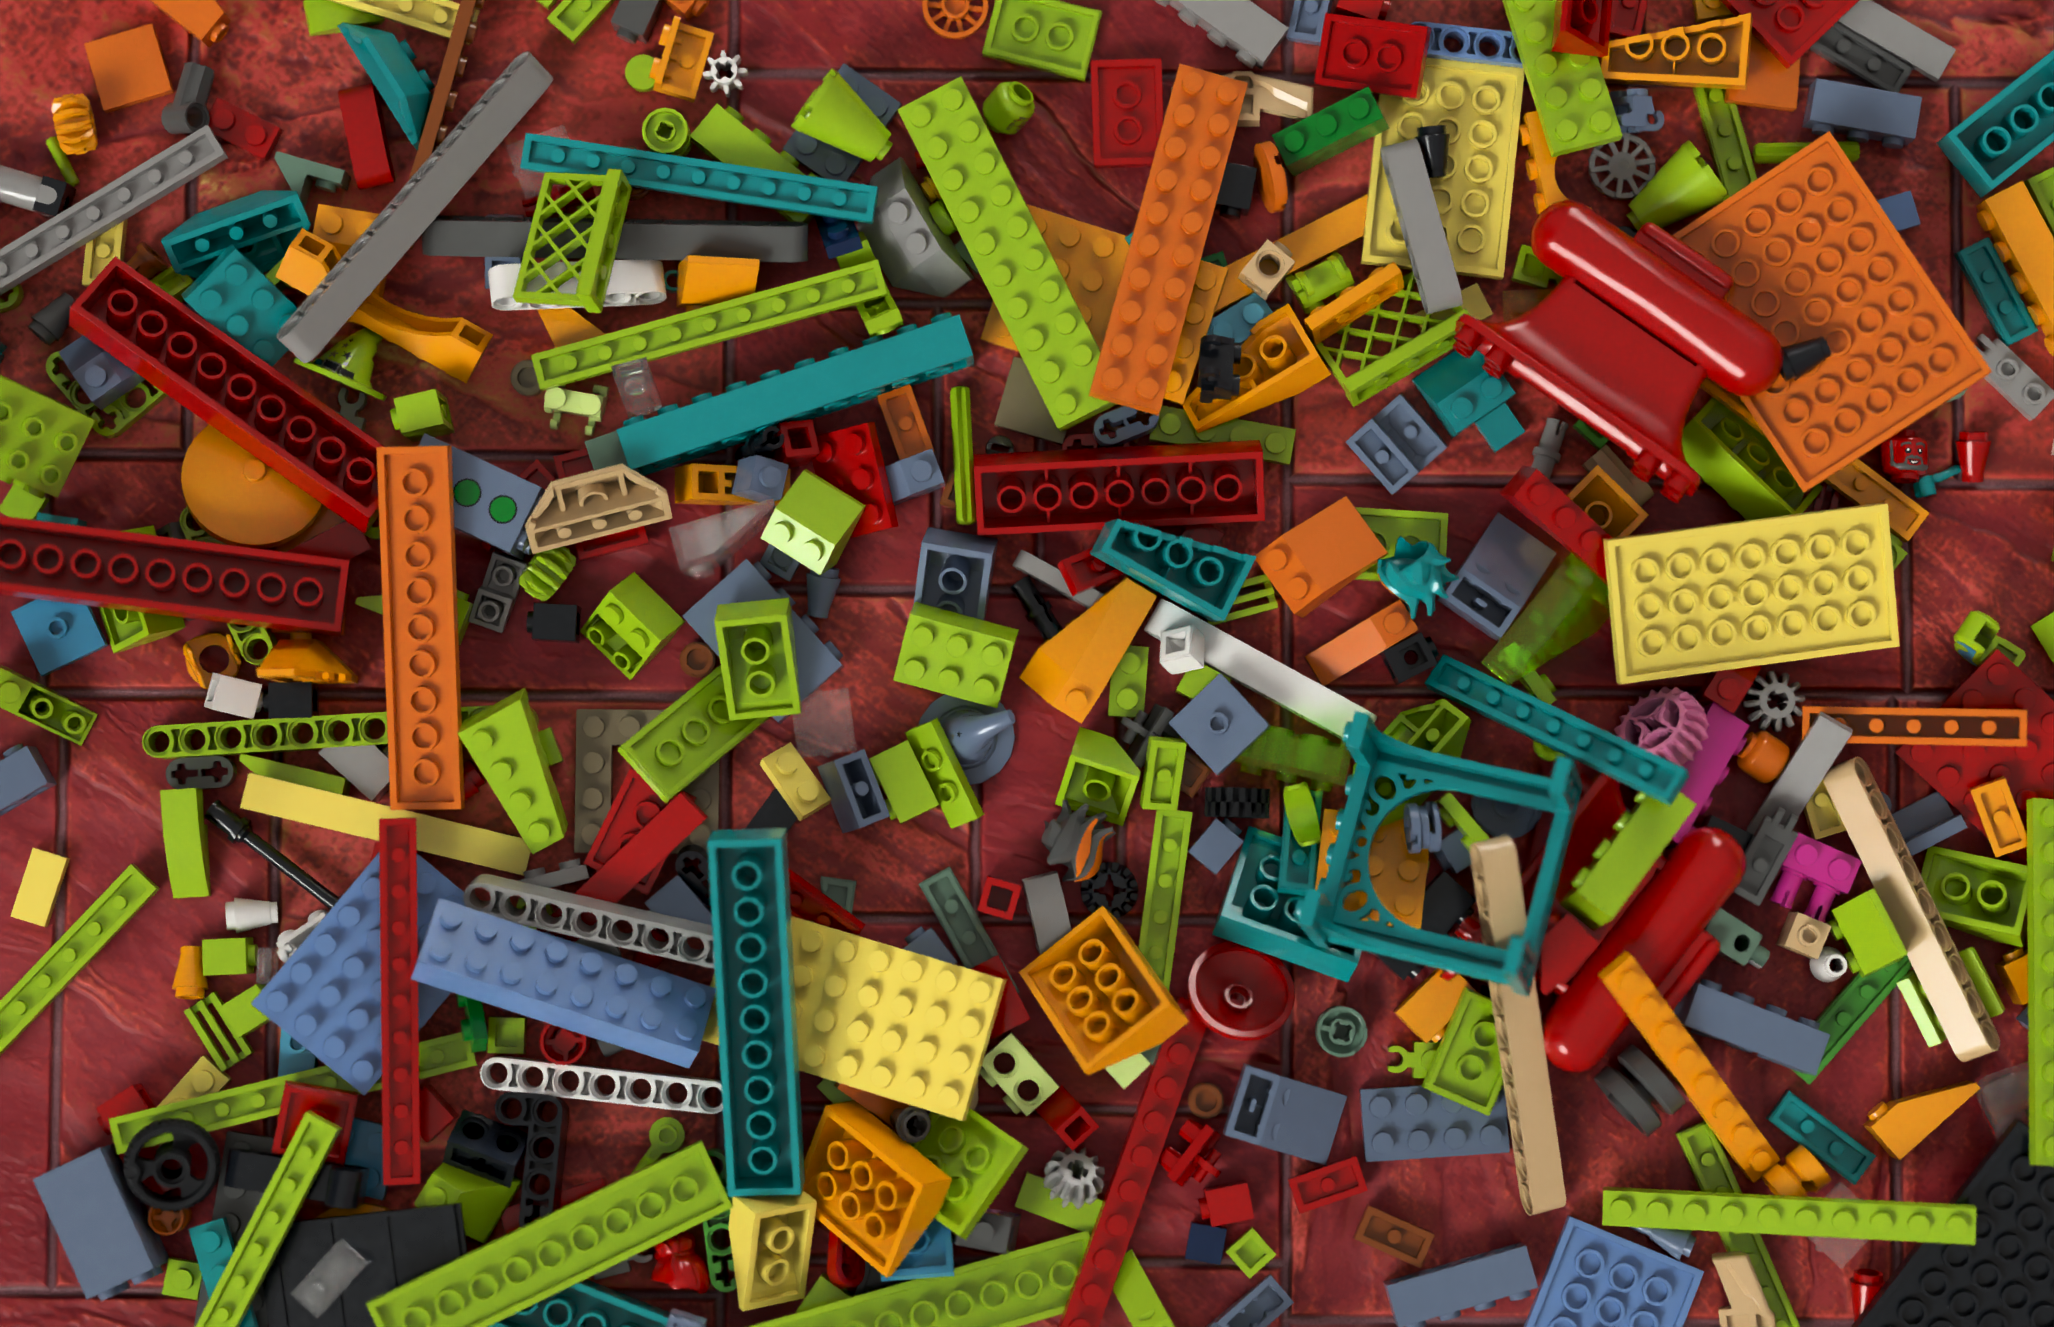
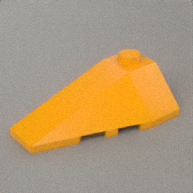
M1289 303L1258 321L1251 328V335L1242 343L1240 364H1233V374L1240 375L1239 396H1231V399H1213L1212 403H1201V388L1197 386L1185 399L1182 406L1197 433L1300 394L1331 375Z
M1126 576L1096 600L1079 617L1067 623L1065 628L1054 637L1042 643L1025 666L1019 678L1051 706L1082 724L1110 680L1155 602L1157 594Z
M290 633V639L279 640L257 668V677L279 683L358 684V676L322 641L312 639L311 633Z

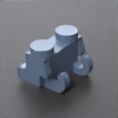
M1632 88L1627 89V91L1609 92L1622 133L1636 134L1643 131H1658L1664 125V115L1660 110L1655 111L1652 96H1648V89ZM1648 115H1653L1655 118L1653 124L1649 123Z

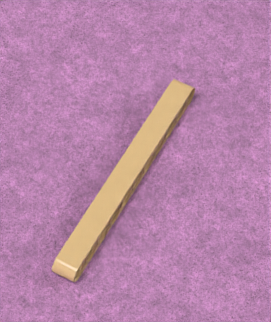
M1503 835L1472 843L1470 845V858L1483 945L1508 950L1511 936L1523 938L1527 919L1516 847L1509 835ZM1535 976L1529 997L1515 994L1509 985L1489 981L1519 1194L1523 1208L1529 1216L1558 1209L1566 1205V1193Z

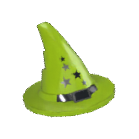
M366 327L336 343L313 362L303 363L296 357L294 359V363L382 401H385L387 396L372 389V383L370 382L374 368L372 360L378 350L377 345L382 341L383 337Z

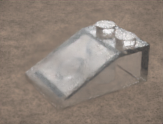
M769 499L670 527L669 532L680 570L686 576H693L694 579H701L715 574L713 568L722 566L767 525L777 506L775 500Z

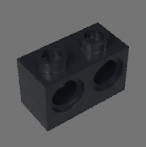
M463 1109L448 1138L443 1163L510 1188L526 1157L528 1133L491 1120L484 1115L475 1114Z

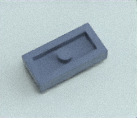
M1294 0L1287 39L1291 42L1320 46L1325 13L1331 12L1333 0Z

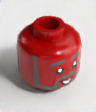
M1902 430L1881 444V471L1885 476L1890 477L1892 483H1916L1920 481V476L1927 473L1929 469L1928 443L1924 438L1915 436L1914 430Z

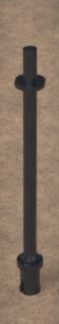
M219 799L208 808L204 818L228 835L227 839L233 844L236 842L245 843L329 909L340 899L254 833L251 820L247 817H239Z

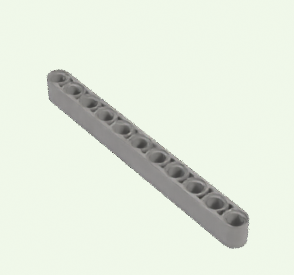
M529 51L523 52L509 64L281 327L276 338L300 361L307 363L321 352L551 85L553 76Z

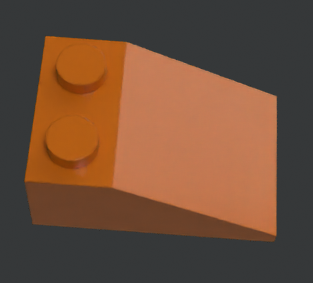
M1345 496L1278 537L1257 553L1255 560L1295 615L1304 618L1376 564L1378 559L1384 558L1389 553L1350 499Z

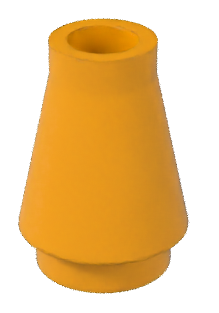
M182 946L180 948V957L172 989L175 990V998L189 1000L205 998V990L209 988L207 977L203 976L202 947Z

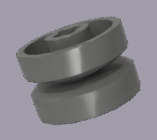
M1629 1044L1617 1055L1619 1066L1626 1073L1627 1078L1616 1068L1605 1066L1593 1079L1607 1096L1606 1098L1611 1105L1641 1133L1649 1137L1662 1125L1661 1118L1651 1103L1663 1113L1673 1115L1686 1102L1661 1070L1636 1046Z

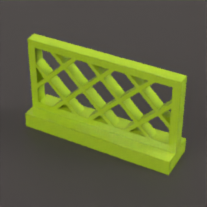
M608 169L607 175L544 173L513 294L516 303L584 306L588 313H602L632 187L622 169ZM553 184L568 185L571 189L556 201H553L550 197ZM592 186H601L600 195L587 203L581 194ZM577 197L584 206L567 218L560 209ZM557 212L563 221L548 232H545L542 228L544 220ZM588 214H591L594 218L593 225L579 234L573 225ZM567 229H570L576 238L559 249L552 240ZM549 243L555 252L538 264L534 259L536 251ZM583 245L586 249L585 257L572 266L565 256ZM562 260L568 269L553 280H550L544 271ZM540 274L547 282L546 285L536 292L526 291L528 283ZM575 276L578 280L576 293H560L557 288Z
M1412 271L1403 276L1405 288L1407 287V290L1402 289L1393 295L1394 297L1404 298L1401 313L1382 310L1384 303L1382 302L1376 309L1373 308L1364 314L1374 316L1370 331L1351 328L1353 324L1351 322L1336 332L1343 334L1340 349L1325 347L1322 342L1317 345L1314 344V346L1344 389L1351 405L1355 407L1453 349L1452 346L1456 342L1454 339L1456 335V321L1462 314L1470 315L1466 309L1463 310L1461 306L1451 308L1455 314L1445 320L1431 318L1432 314H1426L1425 317L1406 314L1410 299L1421 301L1420 294L1412 292L1416 282ZM1380 317L1398 320L1395 335L1376 332ZM1404 322L1423 325L1421 334L1414 338L1400 336ZM1349 335L1368 339L1364 353L1346 350ZM1379 340L1392 343L1390 352L1384 356L1371 355L1373 341ZM1332 356H1336V357H1337L1336 362L1334 361V359L1332 358ZM1343 358L1362 361L1360 370L1346 378L1340 369Z

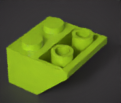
M633 572L607 593L580 632L631 681L670 642L685 621Z

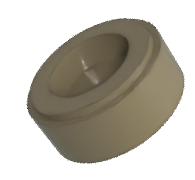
M523 360L517 363L511 372V383L514 389L527 397L540 394L542 391L539 388L532 360Z

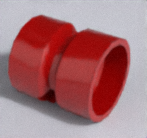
M547 1024L540 1036V1047L547 1060L554 1064L567 1065L580 1061L588 1054L593 1038Z

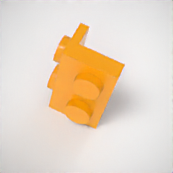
M674 16L671 25L664 24L659 44L665 46L661 59L654 58L649 78L655 79L653 91L694 103L714 33L680 23L681 17Z

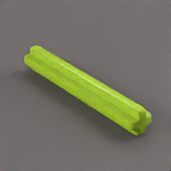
M966 386L952 387L950 391L956 522L960 525H971L976 521L970 389Z

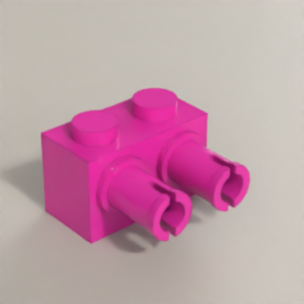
M1797 832V838L1780 867V870L1783 872L1770 901L1791 909L1802 881L1809 880L1816 887L1803 914L1825 923L1835 896L1849 893L1862 861Z

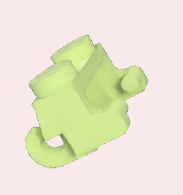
M594 384L593 393L595 394L561 389L559 387L546 390L544 395V411L552 413L554 410L553 419L550 420V429L558 430L561 415L566 413L589 417L588 425L585 426V435L593 436L596 422H601L602 416L605 414L609 387Z

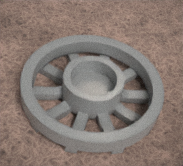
M1622 133L1623 136L1620 140H1623V147L1621 152H1618L1615 143L1612 142L1608 143L1613 153L1612 157L1600 151L1604 145L1596 146L1589 157L1588 172L1593 185L1603 195L1616 200H1627L1636 197L1655 174L1656 164L1652 150L1645 141L1630 133ZM1629 141L1638 145L1631 154L1628 153ZM1643 150L1648 158L1635 160L1634 157ZM1598 156L1608 162L1607 165L1595 167L1596 157ZM1649 164L1648 174L1637 170V166ZM1607 171L1609 176L1600 183L1596 172ZM1633 175L1646 180L1640 188L1637 187L1633 180ZM1612 179L1617 181L1616 192L1605 187ZM1624 181H1628L1632 192L1622 193Z

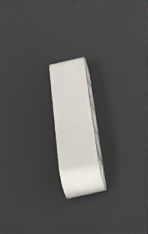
M614 260L603 307L653 305L661 303L667 298L663 263L660 260ZM573 261L569 263L573 266L578 261ZM557 262L544 272L550 280H553L567 270L568 267L564 262ZM521 263L501 264L490 268L488 271L491 305L494 309L512 311L585 308L584 306L516 303L513 294ZM540 274L528 283L526 291L536 292L546 285L547 282ZM574 276L557 289L560 293L575 294L578 280Z

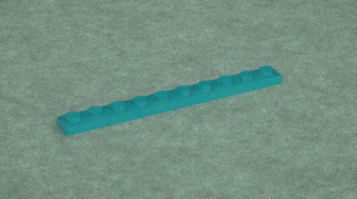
M532 133L525 134L520 164L522 170L538 173L607 175L608 169H622L631 187L870 224L874 222L879 192L878 186Z

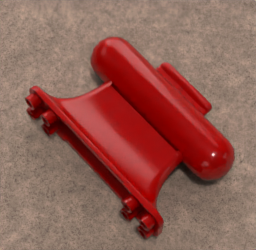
M1572 200L1553 203L1537 216L1531 228L1530 244L1534 255L1543 265L1561 276V281L1533 308L1510 320L1485 322L1468 314H1462L1456 321V335L1454 336L1456 342L1452 347L1468 359L1471 358L1476 350L1483 354L1485 363L1482 365V368L1492 377L1500 379L1503 373L1507 371L1517 379L1521 378L1626 451V455L1634 460V465L1630 471L1637 478L1648 483L1655 474L1664 480V486L1660 492L1667 499L1678 504L1684 495L1693 496L1701 483V477L1687 463L1682 445L1686 416L1698 389L1707 377L1726 391L1742 397L1754 396L1766 391L1777 381L1783 367L1784 354L1780 342L1769 330L1723 300L1733 286V279L1727 272L1655 223H1645L1636 235L1631 237L1582 203Z
M1583 772L1579 774L1583 787L1549 916L1550 918L1556 912L1562 916L1565 912H1568L1599 943V946L1552 990L1558 996L1541 1016L1546 1059L1550 1064L1563 1071L1575 1073L1590 1070L1598 1064L1632 1022L1598 974L1626 951L1634 957L1673 1011L1721 949L1719 940L1707 932L1705 928L1739 886L1746 873L1745 853L1741 844L1731 834L1720 828L1709 826L1692 829L1681 838L1667 858L1663 854L1659 855L1615 917L1595 931L1559 903L1573 887L1571 882L1583 867L1587 868L1594 860L1592 854L1605 838L1609 840L1616 830L1613 828V825L1622 813L1627 810L1622 799L1620 781L1601 772H1598L1593 780ZM1547 842L1520 876L1527 920ZM1467 916L1454 933L1463 940L1483 944L1480 923ZM1538 959V963H1537V967H1536V971H1535V975H1534V976H1535V981H1537V982H1538V971H1539V959ZM1443 970L1439 976L1449 982L1459 973Z

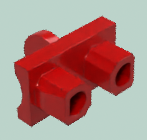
M1188 1119L1178 1134L1187 1140L1190 1146L1182 1155L1169 1145L1159 1158V1163L1169 1172L1167 1177L1181 1187H1184L1191 1176L1201 1183L1208 1172L1216 1178L1222 1173L1214 1166L1222 1154L1213 1148L1222 1135L1207 1124L1203 1126L1198 1122Z

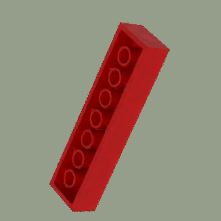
M1260 440L973 455L977 536L1102 529L1105 522L1114 519L1146 527L1265 521L1263 450Z

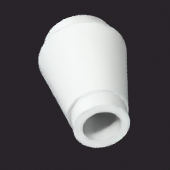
M234 898V901L225 902L227 931L236 930V933L271 925L272 923H279L277 902Z
M1825 946L1818 960L1810 959V970L1816 979L1822 982H1833L1846 972L1847 961L1839 950ZM1832 959L1836 960L1834 963L1836 966L1834 971H1832L1829 967L1830 961Z

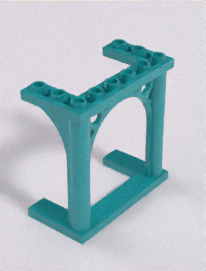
M1355 711L1353 721H1347L1343 733V742L1346 743L1348 751L1357 764L1355 773L1349 774L1347 778L1345 795H1348L1345 809L1340 808L1335 828L1339 830L1336 843L1329 845L1326 864L1330 865L1327 877L1320 879L1317 890L1307 888L1305 898H1299L1295 911V918L1299 919L1298 924L1312 942L1319 947L1330 949L1331 943L1509 985L1515 994L1529 997L1583 787L1573 759L1557 756L1552 778L1414 747L1380 732L1370 714ZM1399 775H1405L1406 781L1416 780L1414 786L1409 789L1405 788L1403 780ZM1388 777L1394 782L1396 794L1392 799H1383L1377 794L1375 784L1379 778ZM1446 790L1555 813L1523 938L1511 936L1508 950L1420 930L1401 922L1389 913L1378 899L1371 883L1369 854L1379 826L1398 805L1422 793ZM1370 797L1379 805V810L1374 816L1367 814V810L1371 811L1372 808L1369 802ZM1360 838L1367 840L1364 847L1358 846ZM1354 870L1360 871V881L1347 885L1354 877L1351 872ZM1362 891L1367 894V902L1361 909L1356 911L1344 909L1343 903L1351 893ZM1372 910L1379 912L1378 922L1368 917V922L1361 920L1367 917ZM1390 923L1394 928L1388 927L1387 924Z

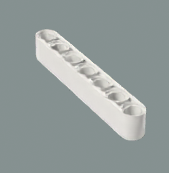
M1164 599L1159 600L1144 628L1145 632L1161 641V632L1193 624L1205 637V665L1343 740L1345 725L1347 721H1353L1355 711L1370 714L1374 723L1377 719V716L1367 709Z
M512 1056L492 1057L485 1061L480 1070V1078L483 1084L493 1090L547 1094L555 1097L706 1114H717L723 1110V1102L720 1106L713 1107L706 1103L704 1097L705 1091L709 1087H716L722 1091L721 1081L717 1079L574 1063L558 1065L548 1060ZM497 1062L506 1067L508 1074L505 1081L501 1083L493 1080L490 1075L492 1065ZM533 1066L539 1068L543 1073V1082L537 1087L530 1085L526 1080L527 1070ZM565 1071H573L578 1075L579 1086L576 1090H567L563 1086L562 1076ZM601 1075H609L614 1079L615 1089L612 1094L606 1095L599 1091L597 1082ZM637 1079H645L650 1083L651 1093L648 1098L642 1099L635 1095L633 1085ZM673 1083H681L686 1087L687 1098L684 1102H674L670 1098L669 1088Z

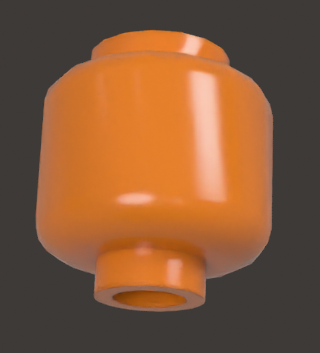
M1766 730L1756 733L1749 732L1744 736L1747 738L1744 747L1736 755L1738 756L1737 764L1739 768L1762 784L1778 779L1789 762V747Z

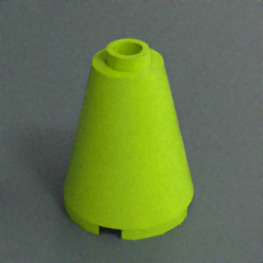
M831 68L822 79L824 82L817 89L815 88L798 112L791 127L796 131L870 163L875 157L881 161L893 145L888 140L891 136L890 131L839 72Z
M1687 140L1680 146L1628 204L1632 211L1627 214V217L1637 231L1647 222L1655 223L1659 227L1664 228L1716 206L1730 197L1711 167L1700 157V152L1690 140Z

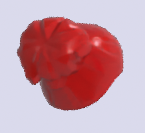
M683 1231L654 1245L656 1249L654 1257L657 1263L650 1276L653 1281L666 1283L673 1289H692L700 1294H705L711 1284L708 1265L696 1253V1241L691 1233Z

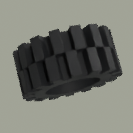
M1205 787L1204 816L1269 818L1270 789Z

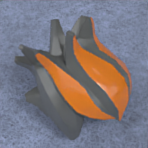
M1067 799L1062 801V812L1056 820L1052 819L1050 823L1044 821L1046 827L1041 842L1050 852L1047 859L1050 865L1062 863L1069 868L1062 878L1063 882L1089 880L1100 869L1105 841L1114 836L1116 832L1113 827L1103 829L1104 825L1101 823L1107 817L1105 812L1085 818L1089 808L1088 803L1072 813Z

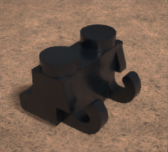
M1205 335L1201 338L1198 387L1201 388V403H1212L1213 399H1231V396H1239L1240 375L1233 374V364H1240L1242 343L1235 342V338L1218 335Z

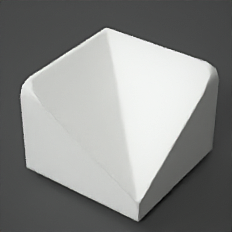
M1193 624L1161 632L1160 664L1170 674H1179L1204 668L1205 637Z

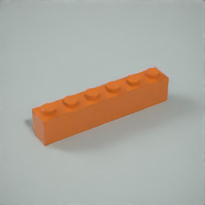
M1802 706V740L1819 713L1823 712L1853 729L1852 735L1846 743L2027 747V710Z

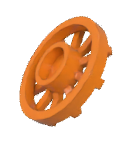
M923 0V15L928 26L941 37L964 39L981 29L988 15V0H982L983 7L969 5V2L973 0H942L941 2ZM928 8L942 9V12L931 18ZM968 12H981L982 14L979 20L975 21ZM946 17L947 20L943 29L939 28L935 22ZM965 19L973 27L964 31L961 20ZM952 21H956L958 32H948Z

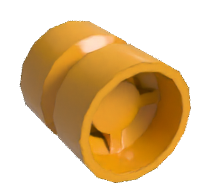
M1801 1144L1785 1156L1786 1163L1784 1165L1775 1164L1761 1176L1774 1195L1807 1197V1193H1817L1831 1182V1178L1823 1166Z

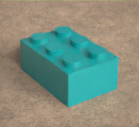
M233 244L181 294L183 299L206 321L270 366H273L289 350L276 337L281 327L299 307Z

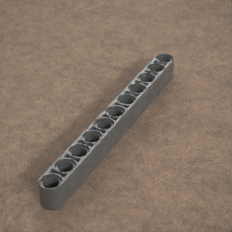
M438 215L422 233V252L424 255L523 257L533 217ZM548 217L544 220L542 228L545 232H548L563 220L561 217ZM583 218L573 226L581 234L593 225L594 218ZM624 219L615 259L683 260L688 255L760 259V262H804L808 260V223L793 221ZM567 229L552 241L560 249L576 238V236L570 229ZM548 243L536 251L534 258H547L555 251ZM581 245L565 257L582 259L585 257L586 249Z

